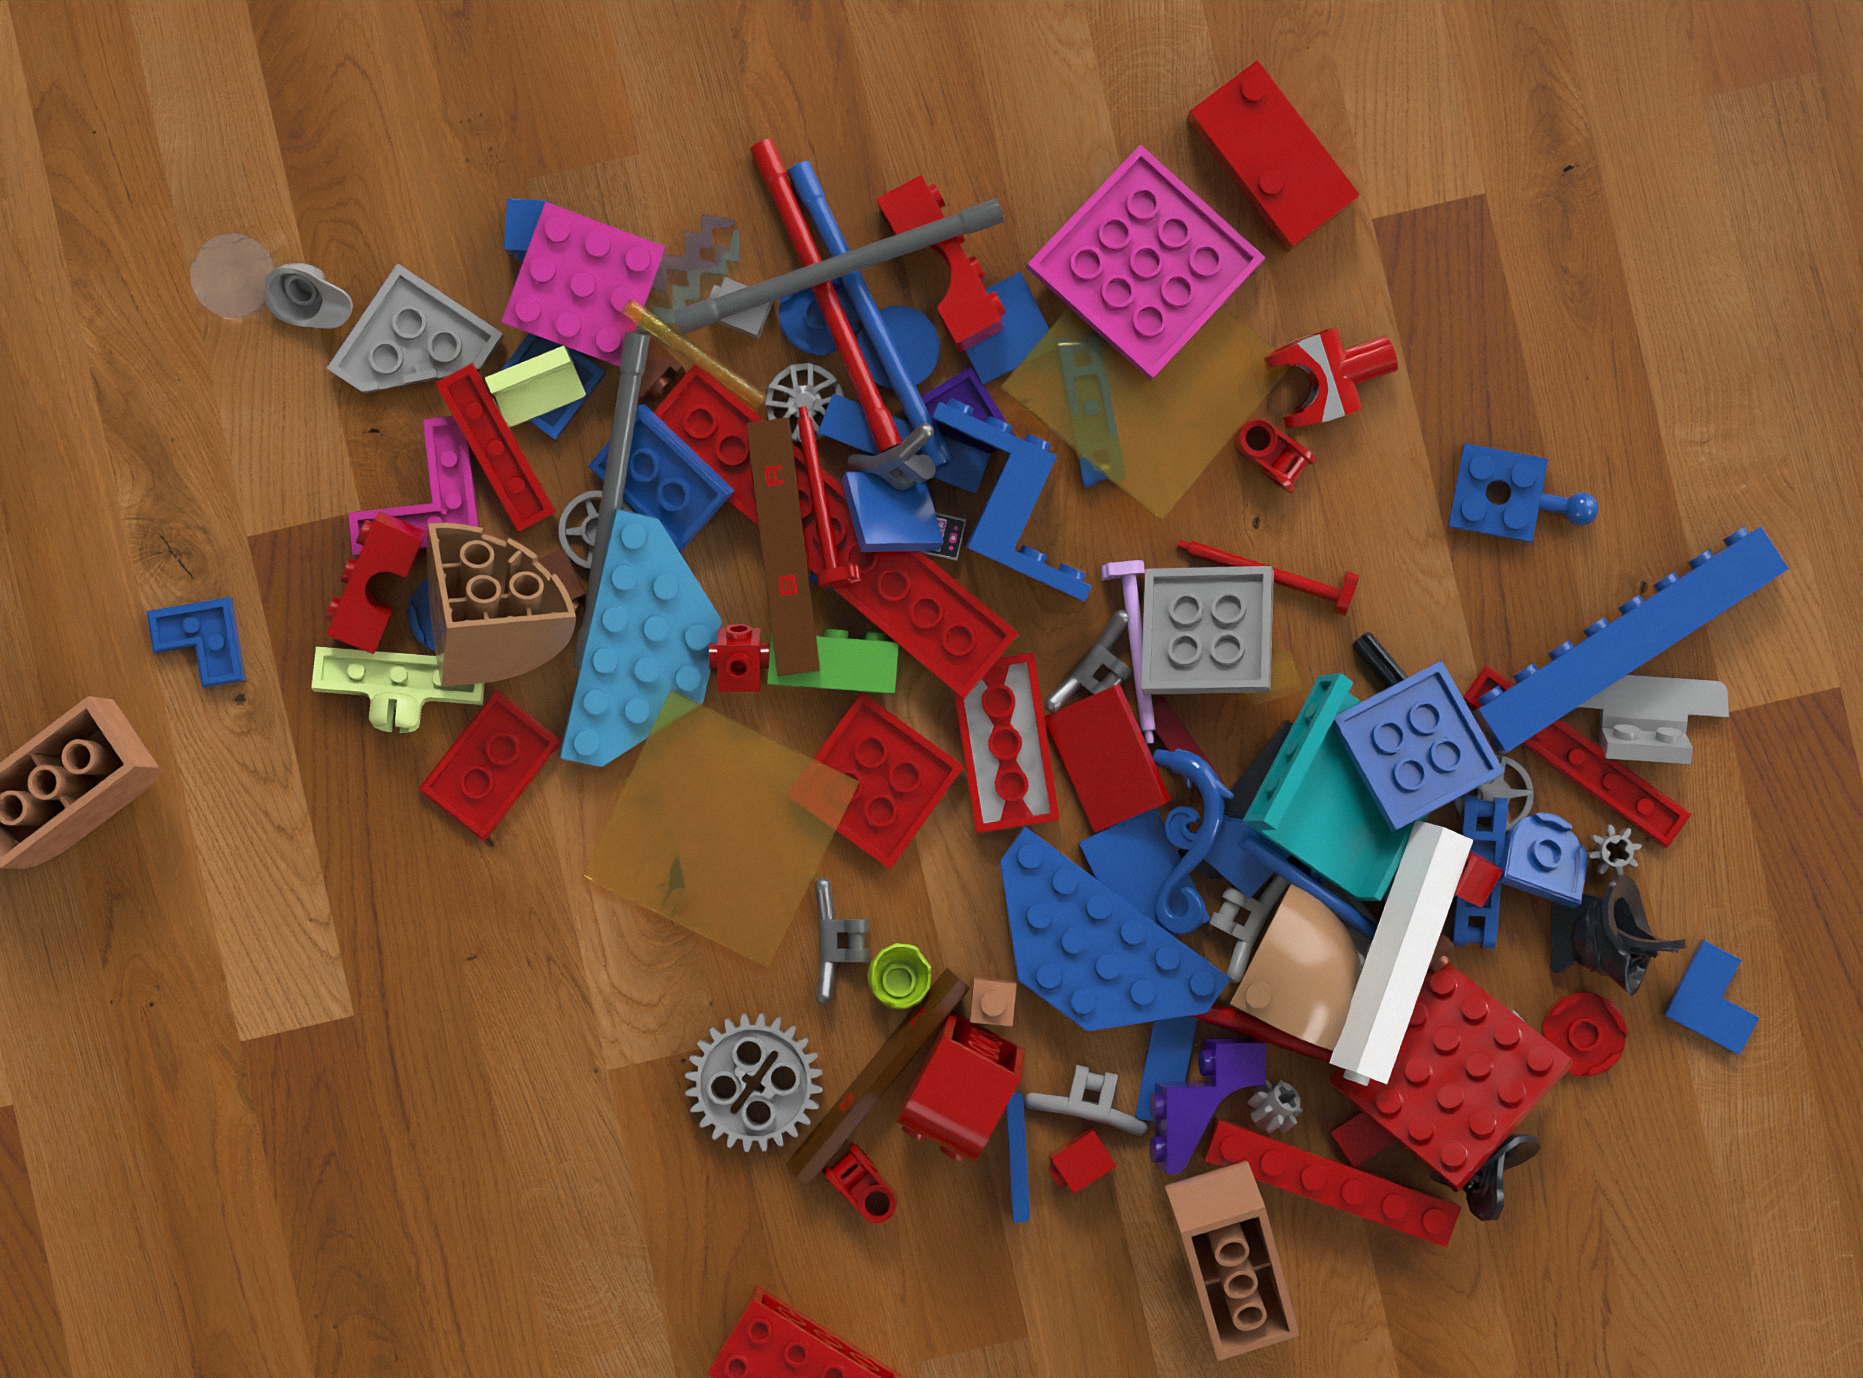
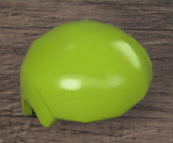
M895 943L880 950L870 962L867 974L868 985L874 997L882 1005L890 1009L905 1010L921 1003L930 990L931 966L916 946Z

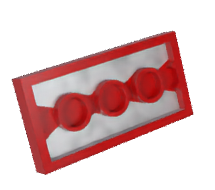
M1034 652L1001 657L965 700L954 691L976 833L1060 820Z

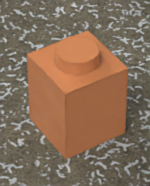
M973 977L970 1022L1013 1026L1016 981Z

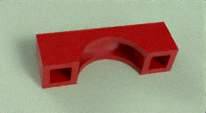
M922 175L876 198L879 212L893 236L945 218L941 208L946 205L938 188L934 183L927 186ZM963 234L926 247L939 254L951 271L952 276L949 290L937 306L938 318L958 354L1002 331L1001 316L1006 314L997 294L994 291L988 294L981 283V280L986 278L977 258L974 255L967 258L960 244L966 242Z

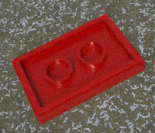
M1120 683L1044 716L1094 833L1171 801Z
M495 689L417 790L480 839L486 841L557 751L563 740L499 690Z

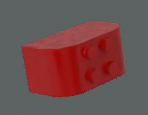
M952 1010L941 1026L903 1099L896 1122L903 1125L901 1130L909 1136L920 1141L928 1138L941 1145L940 1151L950 1158L960 1162L966 1158L974 1163L985 1147L1022 1078L1025 1049L977 1023H971L970 1019Z

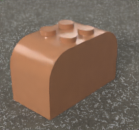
M87 696L0 762V869L32 868L58 856L145 792L160 777L162 773L161 768L115 700Z
M1248 1161L1165 1185L1166 1197L1189 1278L1217 1361L1298 1337L1299 1332L1266 1207Z

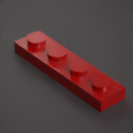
M474 362L437 381L435 384L517 531L520 532L555 513L556 509Z

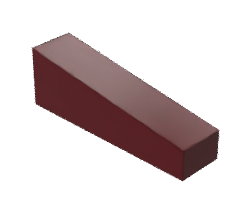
M1164 696L1152 703L1156 729L1154 732L1167 751L1175 752L1176 749H1181L1198 755L1209 763L1219 780L1224 784ZM1193 783V789L1198 794V796L1202 798L1199 789Z

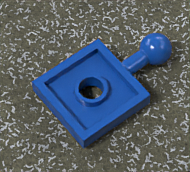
M1464 443L1447 527L1531 543L1533 541L1538 510L1565 514L1572 524L1585 526L1593 522L1597 517L1598 503L1592 495L1585 492L1575 493L1569 498L1542 493L1548 463L1546 458ZM1495 481L1504 483L1510 493L1508 501L1502 505L1492 504L1486 497L1488 484Z

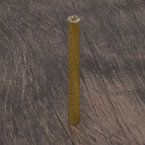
M630 299L625 304L622 313L754 407L758 408L763 404L767 395L635 300Z

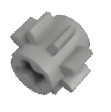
M1605 825L1606 835L1602 837L1590 835L1589 838L1596 844L1594 851L1587 853V857L1596 858L1600 862L1597 867V873L1603 874L1609 866H1612L1613 873L1617 877L1623 875V866L1637 867L1639 865L1633 859L1634 850L1640 849L1642 845L1630 842L1628 839L1631 834L1630 828H1624L1619 835H1615L1614 827L1612 825ZM1619 842L1617 849L1622 853L1621 857L1608 860L1610 851L1606 849L1607 844H1617Z
M1266 1079V1085H1258L1253 1089L1255 1095L1247 1103L1251 1106L1250 1116L1259 1128L1267 1130L1268 1133H1272L1279 1128L1280 1131L1285 1133L1297 1124L1295 1117L1301 1114L1303 1109L1300 1108V1096L1294 1087L1284 1083L1282 1080H1278L1275 1084L1271 1085Z

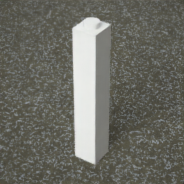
M1418 820L1415 821L1354 991L1346 1023L1329 1062L1345 1069L1343 1078L1368 1086L1370 1078L1387 1084L1472 846V839L1441 826Z

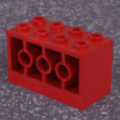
M759 1285L715 1353L707 1372L713 1378L902 1377L897 1371Z

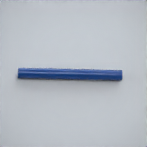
M1247 832L1240 839L1238 847L1290 884L1299 887L1320 900L1339 919L1370 941H1373L1378 927L1376 923Z

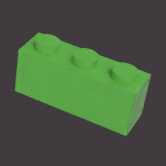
M823 629V637L817 636L821 671L778 677L773 636L771 633L767 684L895 694L899 644L891 642V637L886 633L866 632L865 640L848 639L849 631Z

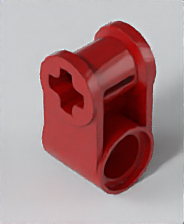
M1255 419L1245 423L1238 429L1235 435L1237 451L1258 467L1273 483L1291 494L1295 490L1294 483L1309 464L1314 465L1317 461V458L1308 449L1263 419ZM1251 428L1262 430L1266 436V445L1261 451H1255L1247 445L1246 434ZM1293 458H1294V459H1295L1294 462H1293V463L1291 464V466L1287 469V471L1284 472V470L1286 469V467L1290 464V462H1291V461L1293 460Z
M853 1142L849 1145L850 1151L832 1167L825 1166L822 1172L844 1198L849 1200L863 1218L868 1222L883 1223L889 1220L896 1211L898 1204L897 1194L879 1173L878 1168L867 1154ZM854 1164L858 1165L846 1177H843V1174ZM874 1191L885 1193L890 1200L889 1209L882 1214L873 1213L867 1206V1196Z

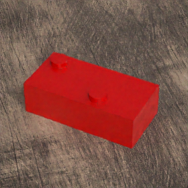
M1258 60L1189 111L1186 121L1287 253L1353 205L1359 198V192Z

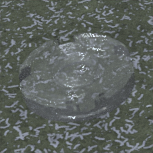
M239 233L221 234L207 241L200 249L201 251L197 254L191 266V286L198 300L211 312L226 318H245L260 311L266 305L265 278L276 269L270 253L255 239Z

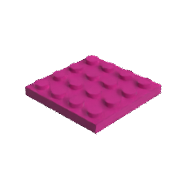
M1140 144L1029 261L1026 268L1147 379L1152 381L1260 266L1266 257Z

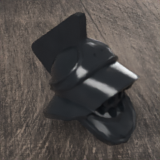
M1627 875L1617 876L1609 883L1604 898L1583 892L1581 904L1574 909L1552 901L1550 967L1554 973L1564 972L1577 962L1581 966L1591 969L1590 972L1595 971L1601 976H1609L1623 990L1633 996L1637 993L1643 981L1651 957L1656 958L1659 956L1658 951H1670L1671 953L1676 951L1678 953L1680 949L1686 948L1685 939L1665 940L1652 934L1643 908L1640 892L1635 881Z
M1511 1133L1461 1188L1466 1193L1470 1212L1480 1221L1499 1219L1504 1207L1503 1171L1526 1162L1538 1153L1541 1147L1536 1137L1528 1134ZM1432 1171L1430 1176L1432 1180L1452 1187L1453 1191L1458 1192L1435 1171Z

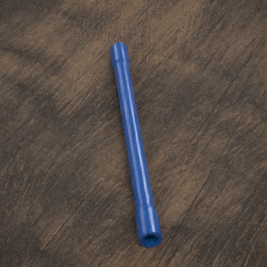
M803 161L787 170L789 179L802 205L807 209L830 258L849 252L850 249L825 200V193L810 162ZM860 270L840 277L913 430L923 423L930 424L934 429L933 437L920 448L922 454L928 455L933 460L935 471L950 465L954 459L939 428L933 423Z

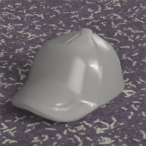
M305 263L285 264L270 272L265 278V303L269 310L281 321L296 326L330 329L343 325L351 315L353 303L350 296L344 290L327 282L324 273L316 266Z

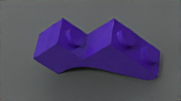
M1254 1038L1204 1039V1050L1199 1052L1198 1057L1199 1071L1204 1076V1081L1155 1083V1094L1150 1096L1149 1101L1150 1116L1152 1120H1155V1137L1150 1139L1149 1152L1151 1161L1155 1163V1168L1166 1174L1182 1172L1219 1103L1227 1095L1238 1089L1248 1086L1266 1085L1265 1042Z

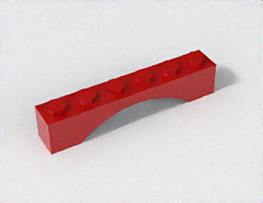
M1217 1116L1214 1118L1201 1155L1206 1162L1223 1168L1248 1161L1256 1180L1448 1248L1462 1208L1449 1199L1339 1163Z

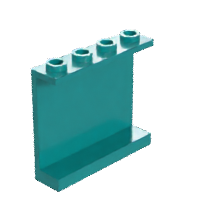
M1341 673L1319 675L1249 807L1243 822L1356 900L1381 901L1382 897L1390 891L1393 885V876L1401 862L1415 821L1393 833L1390 831L1331 725L1336 715L1361 703L1360 700L1348 693L1353 681ZM1427 814V815L1423 816L1422 818L1418 819V821H1422V822H1423V821L1428 817L1429 814Z

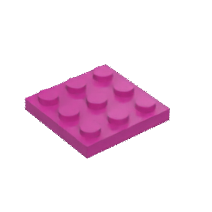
M545 202L501 322L620 367L625 331L636 332L666 247Z

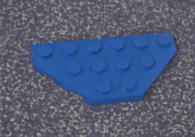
M1024 827L999 861L1017 981L1084 1031L1207 1013L1231 980L1222 971L1028 828Z

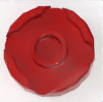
M1573 992L1559 998L1547 1010L1541 1024V1035L1572 1059L1573 1066L1567 1071L1568 1073L1575 1076H1595L1608 1071L1620 1060L1626 1043L1627 1026L1621 1011L1609 999L1592 992Z

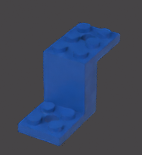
M950 398L947 405L939 402L931 417L932 420L1007 454L965 547L1082 601H1086L1092 586L1083 582L1086 577L1085 573L1064 563L1060 564L1058 570L1045 565L1044 563L1048 556L1022 545L1020 552L1014 550L1056 460L1057 455L1049 452L1052 444L1031 434L1026 435L1024 440L1010 434L1013 426L992 416H989L986 422L971 416L974 408Z

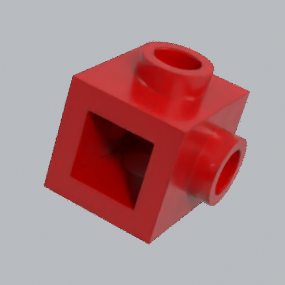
M732 624L726 628L718 629L717 643H709V669H717L718 692H760L762 669H769V643H761V628H751L746 624Z

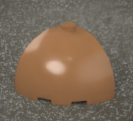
M428 523L426 548L428 598L441 687L494 682L516 677L547 663L563 650L570 641L575 628L576 614L573 603L559 577L556 574L551 575L538 562V556L525 546L511 538H508L507 542L496 537L483 534L484 528L456 523Z
M1291 884L1230 1004L1295 1037L1334 1051L1346 1023L1351 1000L1362 972L1357 948L1341 919L1320 900Z

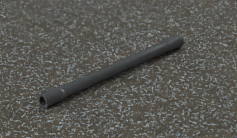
M993 198L962 209L957 214L775 278L714 299L708 298L674 310V314L683 335L715 324L722 318L962 234H971L1005 222L997 198Z
M625 331L619 367L621 375L587 594L573 667L578 669L615 509L621 510L641 379L645 372L650 335Z

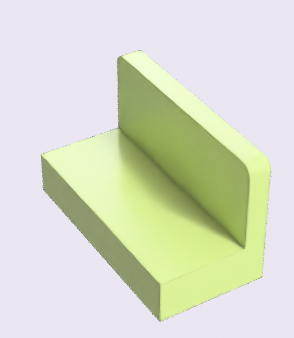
M565 346L485 377L490 392L496 397L509 427L529 421L586 396L570 353Z

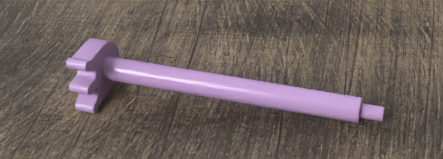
M1142 560L1106 563V565L1101 566L1102 580L1122 578L1125 610L1129 615L1128 633L1141 732L1145 734L1146 744L1154 743L1153 730L1156 729L1151 694H1143L1141 690L1143 628L1136 576L1145 574L1144 562Z

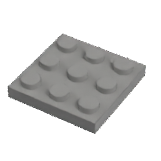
M1272 566L1145 569L1141 670L1142 693L1271 692L1274 584Z

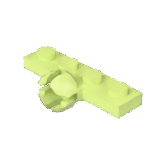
M316 647L311 688L314 692L367 696L370 699L369 720L374 728L392 732L396 710L395 726L400 727L399 733L413 732L419 727L421 709L425 702L439 701L483 705L485 683L441 687L436 656L378 651L372 654L364 650Z

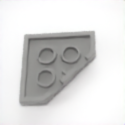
M397 263L327 369L365 394L444 378L474 362L478 371H481L505 335Z

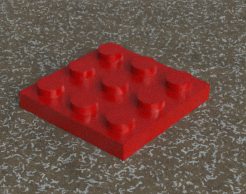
M861 692L790 790L788 796L891 869L965 766Z

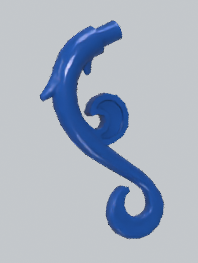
M1157 749L1153 756L1156 766L1169 768L1172 773L1182 775L1188 788H1192L1194 783L1201 793L1204 805L1203 823L1196 834L1192 833L1189 829L1190 823L1200 822L1201 817L1192 807L1179 806L1170 811L1165 820V831L1168 840L1174 846L1188 849L1189 851L1160 888L1155 901V914L1164 929L1173 934L1185 935L1194 932L1202 925L1206 914V906L1199 893L1192 887L1187 886L1182 888L1180 893L1188 901V910L1184 915H1176L1170 909V894L1210 852L1223 824L1224 798L1233 799L1234 794L1223 785L1209 763L1198 755L1181 749H1176L1175 752Z

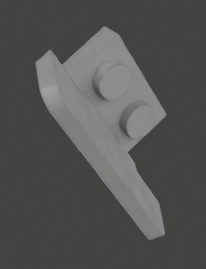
M1626 675L1578 706L1600 709L1598 742L1605 758L1691 764L1693 747L1686 735L1688 715L1729 717L1728 690L1726 686L1719 681Z

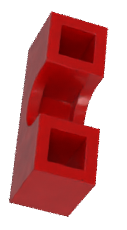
M380 511L373 522L365 520L356 540L357 544L363 546L358 560L349 558L340 579L341 582L347 584L342 598L333 596L324 617L325 620L331 622L326 635L369 653H375L395 607L380 601L374 596L370 588V577L376 573L387 571L406 578L427 531Z

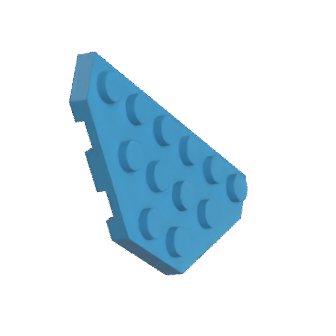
M615 509L559 754L561 759L603 767L704 701L711 671L709 669V643H717L718 629L721 628L722 619L665 528L656 517Z

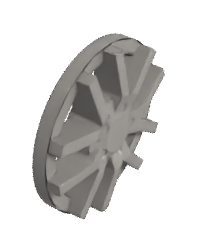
M810 363L790 365L779 372L768 386L765 399L769 420L776 419L773 412V407L788 409L783 418L789 417L790 419L793 415L800 419L798 408L807 406L808 417L812 418L813 427L816 432L815 438L818 441L825 436L818 434L819 426L813 418L819 413L823 416L825 415L826 410L822 406L828 405L831 397L821 399L819 392L833 385L836 394L844 397L842 388L833 374L821 366ZM808 370V385H798L796 371ZM813 371L823 375L828 380L813 387ZM791 374L793 389L778 385L784 377ZM774 390L789 394L788 402L772 401ZM797 424L794 433H791L792 441L801 442L799 426Z

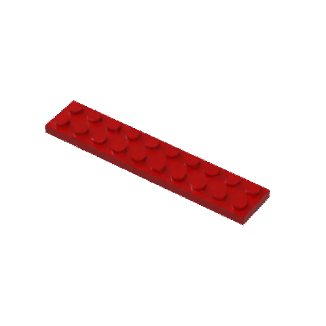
M694 363L653 413L735 490L728 501L759 526L746 423L764 420L698 364ZM793 445L808 569L817 574L824 571L825 567L804 453ZM821 468L839 567L848 564L859 566L862 582L833 587L832 589L965 700L1016 640L1019 633L921 551L861 552L843 486Z

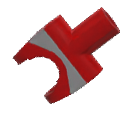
M1337 327L1296 339L1263 357L1267 369L1281 365H1294L1302 369L1309 379L1310 390L1306 400L1295 408L1296 411L1282 416L1286 428L1326 422L1361 410L1362 404L1356 385L1398 370V361L1394 347L1386 335L1344 349Z

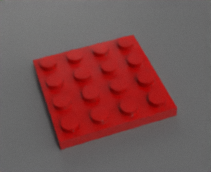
M1448 962L1434 974L1428 971L1425 975L1387 1084L1370 1078L1368 1086L1343 1078L1345 1069L1341 1067L1329 1079V1082L1336 1091L1456 1190L1460 1191L1573 1066V1062L1569 1056Z

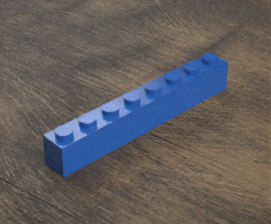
M1745 526L1723 539L1727 547L1713 555L1710 549L1706 550L1688 562L1692 569L1681 577H1678L1674 571L1653 585L1657 592L1647 599L1643 600L1639 594L1618 607L1622 614L1610 623L1603 617L1584 629L1583 632L1587 637L1574 646L1568 640L1550 651L1548 655L1551 661L1538 669L1535 663H1532L1513 675L1512 677L1516 684L1502 691L1498 685L1479 697L1477 700L1481 706L1471 713L1498 755L1509 752L1789 570L1763 528L1760 526L1748 532Z

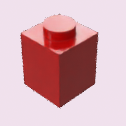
M1090 1127L1049 1154L1054 1164L1049 1166L1048 1170L1060 1189L1068 1185L1073 1194L1117 1167L1093 1127Z

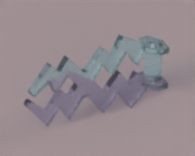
M702 215L701 235L685 230V255L679 257L664 254L652 289L667 292V270L686 272L689 287L672 285L673 309L653 305L654 320L650 321L642 313L636 330L638 333L650 335L658 327L677 323L674 310L685 307V300L699 301L700 276L702 274L728 276L726 261L739 263V231L735 230L733 232L729 249L716 243L715 262L700 259V248L712 249L711 227H734L735 220Z

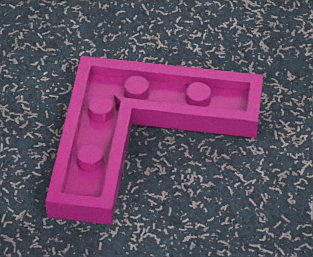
M453 416L423 419L432 503L348 513L352 553L354 556H359L363 548L362 545L356 543V540L365 520L373 522L379 511L425 531L428 529V523H456L479 527L471 447ZM427 532L419 549L427 548Z

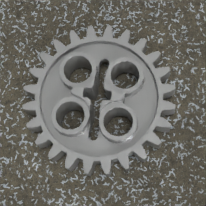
M743 1013L740 1026L738 1027L727 1018L724 1020L726 1032L722 1034L718 1029L712 1027L709 1031L714 1042L711 1044L700 1039L697 1044L704 1052V1055H691L689 1058L693 1064L698 1066V1070L685 1074L686 1078L696 1081V1086L686 1090V1095L695 1096L699 1099L690 1110L691 1112L704 1111L706 1116L702 1119L699 1126L702 1128L713 1123L716 1126L712 1135L714 1140L723 1133L728 1134L727 1147L729 1148L734 1145L738 1138L743 1139L745 1152H748L752 1142L757 1140L762 1151H766L768 1139L772 1137L781 1147L784 1145L783 1132L787 1131L796 1138L799 1136V1132L795 1123L799 1121L806 1125L810 1124L811 1119L804 1112L805 1108L818 1109L819 1104L810 1098V1095L823 1091L822 1086L812 1083V1078L820 1076L823 1070L820 1068H810L809 1064L818 1057V1053H804L803 1048L807 1045L809 1038L805 1037L796 1042L793 1039L796 1031L795 1025L785 1032L780 1030L781 1017H777L773 1024L768 1026L765 1022L764 1013L759 1014L756 1024H751L747 1014ZM745 1041L757 1043L762 1051L761 1059L753 1064L743 1062L738 1054L739 1045ZM772 1051H777V1059L761 1081V1084L766 1088L763 1091L755 1088L737 1113H732L730 1111L731 1106L748 1083L743 1076L746 1073L750 1076L755 1075ZM780 1066L791 1068L796 1075L795 1084L787 1089L777 1087L772 1079L773 1071ZM722 1075L731 1077L736 1084V1093L729 1098L718 1096L713 1089V1082L717 1077ZM754 1101L765 1102L771 1110V1117L763 1123L752 1121L747 1113L748 1105Z

